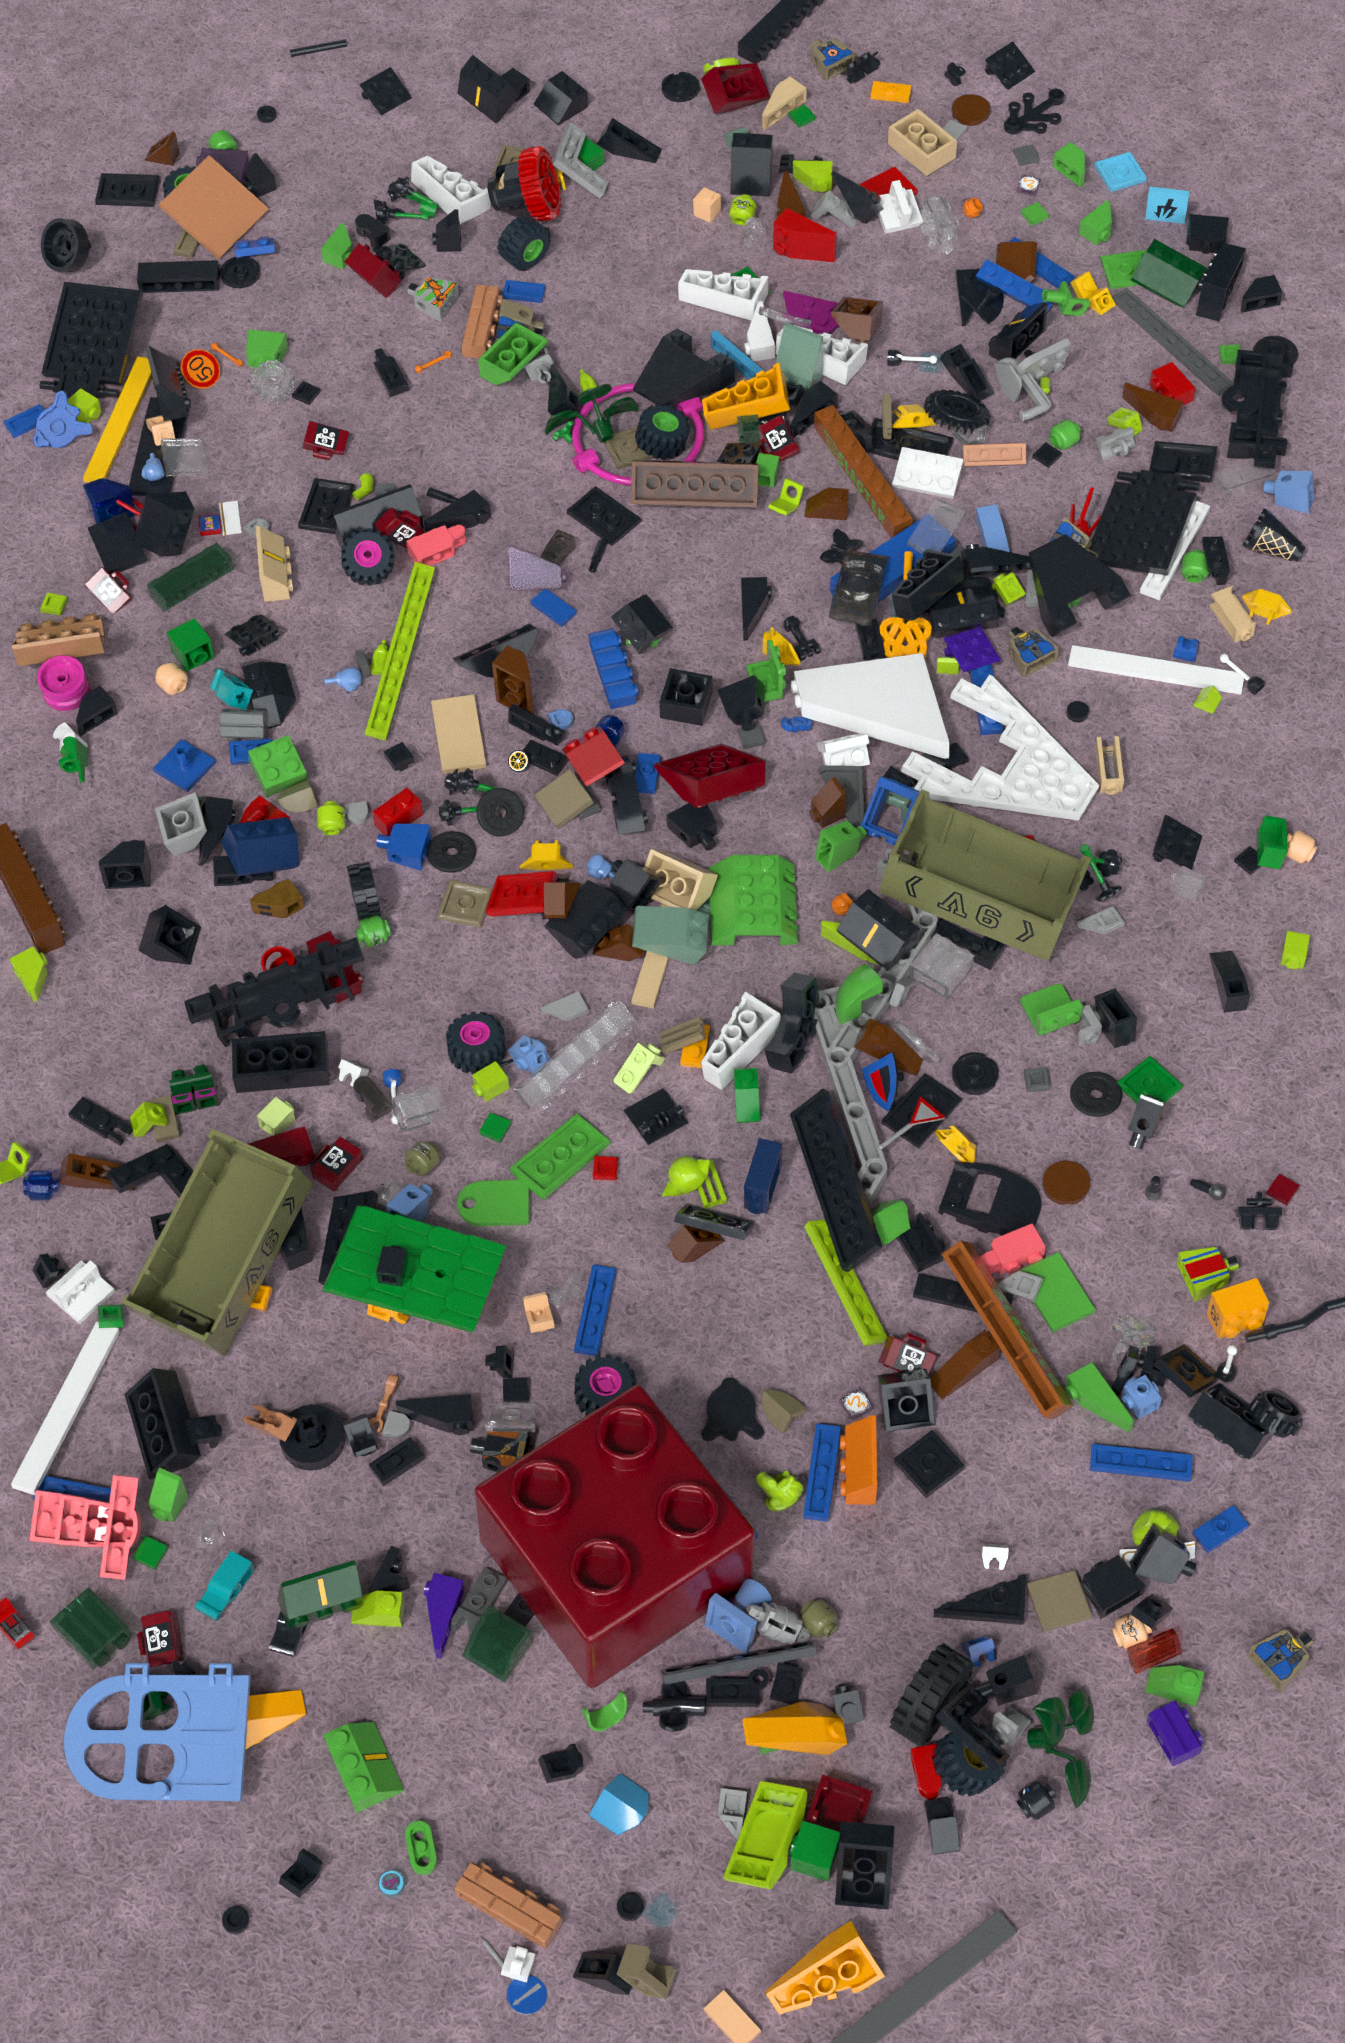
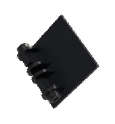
M1013 41L985 59L987 63L985 68L986 74H995L1007 90L1036 72Z
M391 67L359 84L363 90L361 93L363 99H369L381 116L412 99Z
M401 243L372 249L381 257L382 262L386 259L390 263L388 267L392 271L396 269L400 272L398 277L401 280L405 278L404 273L406 270L427 266L406 245Z
M727 443L717 462L756 463L761 452L759 448L762 443Z
M262 614L252 616L249 621L233 626L230 631L225 633L229 639L241 647L239 652L242 656H249L256 652V648L260 650L259 641L266 647V644L269 645L280 637L279 627Z
M1165 814L1153 849L1154 861L1162 862V860L1167 858L1186 870L1192 871L1202 835Z
M664 1088L623 1110L647 1145L688 1124V1121L682 1115L684 1113L682 1106H676Z

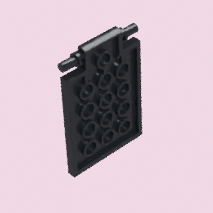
M64 282L41 372L44 377L60 379L53 382L40 381V389L52 390L54 393L63 391L67 394L68 398L73 396L79 389H83L97 399L105 397L118 398L119 390L109 389L106 386H101V384L121 385L143 298L142 291Z
M1148 470L1133 471L1132 473L1118 471V480L1131 481V483L1115 481L1091 540L1090 550L1097 553V558L1109 567L1168 575L1197 501V493L1186 492L1185 490L1200 491L1201 483L1187 481L1186 478H1182V475Z

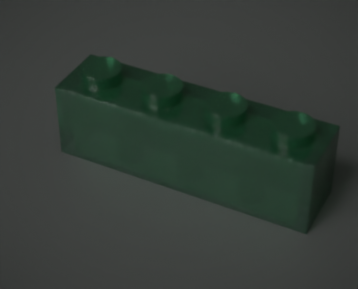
M216 542L147 584L149 596L165 612L233 571L232 558Z

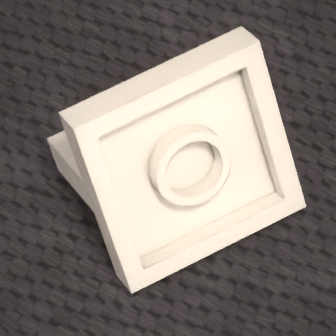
M900 180L893 181L889 194L879 195L881 198L880 203L884 209L878 213L885 234L923 225V219L912 189L905 190V188H902Z
M858 733L817 743L818 751L822 752L824 765H870L866 746L869 743L867 734Z
M81 1260L46 1292V1295L76 1322L81 1324L98 1306L115 1293V1290L101 1278L97 1266L91 1260L87 1264Z

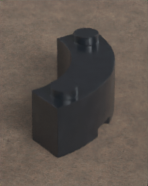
M628 755L621 756L625 764L605 775L609 793L611 796H615V800L612 801L616 830L619 835L644 831V824H648L646 810L642 811L634 775L636 773L635 761H630Z
M795 972L780 985L783 1000L781 1019L774 1037L764 1049L769 1066L775 1070L792 1073L797 1068L807 1052L804 1048L809 1037L813 1038L817 1024V1019H814L815 1005H819L816 977Z

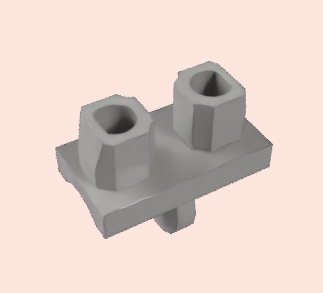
M1120 427L1114 430L1110 436L1105 437L1102 435L1097 437L1096 445L1101 459L1104 461L1118 454L1122 457L1128 455V450L1135 447L1133 439L1134 429L1128 427L1123 430Z

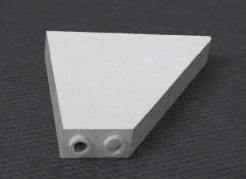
M923 653L794 671L791 690L792 694L796 693L794 696L795 706L800 708L802 717L859 734H867L869 737L944 759L949 758V740Z

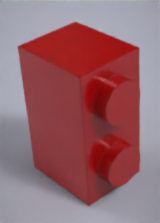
M1173 362L1151 372L1149 384L1153 392L1181 401L1183 406L1194 401L1195 387Z
M405 788L372 811L375 827L383 835L388 836L391 835L393 825L411 824L423 816L421 800L408 788Z

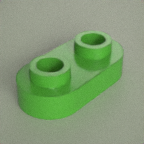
M414 1821L408 1825L405 1831L411 1867L419 1875H428L437 1866V1856L431 1828L423 1821ZM417 1833L424 1835L423 1839L419 1841L415 1840L414 1836ZM422 1858H427L429 1863L421 1866L419 1861Z

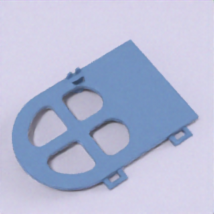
M126 1663L125 1675L110 1677L92 1686L80 1697L69 1715L64 1734V1750L73 1776L91 1793L112 1800L242 1801L251 1676L233 1675V1663H210L209 1675H149V1663ZM132 1668H143L142 1674H132ZM216 1668H227L226 1675L216 1674ZM126 1691L130 1696L127 1727L124 1730H93L89 1725V1716L93 1708L106 1697L114 1693ZM153 1691L168 1692L175 1699L178 1706V1718L170 1729L162 1731L143 1729L144 1697L147 1693ZM123 1744L125 1746L124 1776L119 1783L107 1782L90 1769L86 1762V1752L91 1745ZM163 1744L172 1749L175 1763L171 1773L164 1781H159L155 1784H143L138 1780L140 1748L143 1745Z

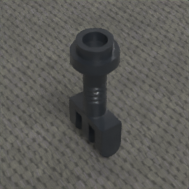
M794 154L781 156L779 173L788 171V173L793 174ZM815 155L814 160L800 161H823V157Z
M789 616L784 620L783 627L785 631H791L799 644L795 646V652L801 661L806 659L804 651L809 658L813 656L811 648H813L816 654L821 653L815 639L807 641L799 629L801 623L798 618Z

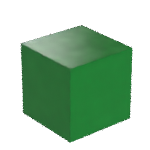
M195 618L166 632L171 652L186 672L215 658L211 639Z
M802 1821L798 1835L795 1834L789 1853L791 1855L790 1870L829 1882L839 1850L840 1832Z

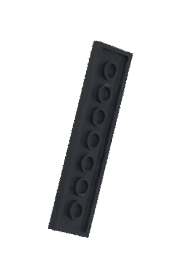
M821 1089L790 1113V1117L842 1271L849 1272L883 1246L831 1095L828 1090Z

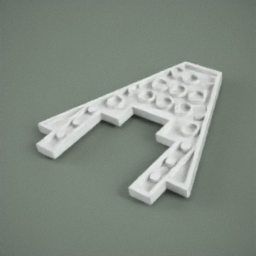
M990 674L981 688L961 678L952 691L950 698L1007 726L999 742L1017 750L1003 774L999 775L981 766L971 781L913 751L902 766L901 772L919 780L914 789L919 791L923 789L930 792L928 798L932 800L1077 821L1080 820L1099 788V784Z

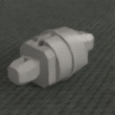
M763 1602L761 1606L749 1604L745 1610L748 1616L757 1621L756 1628L758 1632L770 1640H775L782 1644L786 1642L793 1644L795 1640L807 1642L811 1635L808 1629L802 1626L803 1621L798 1618L797 1614L788 1610L785 1606Z

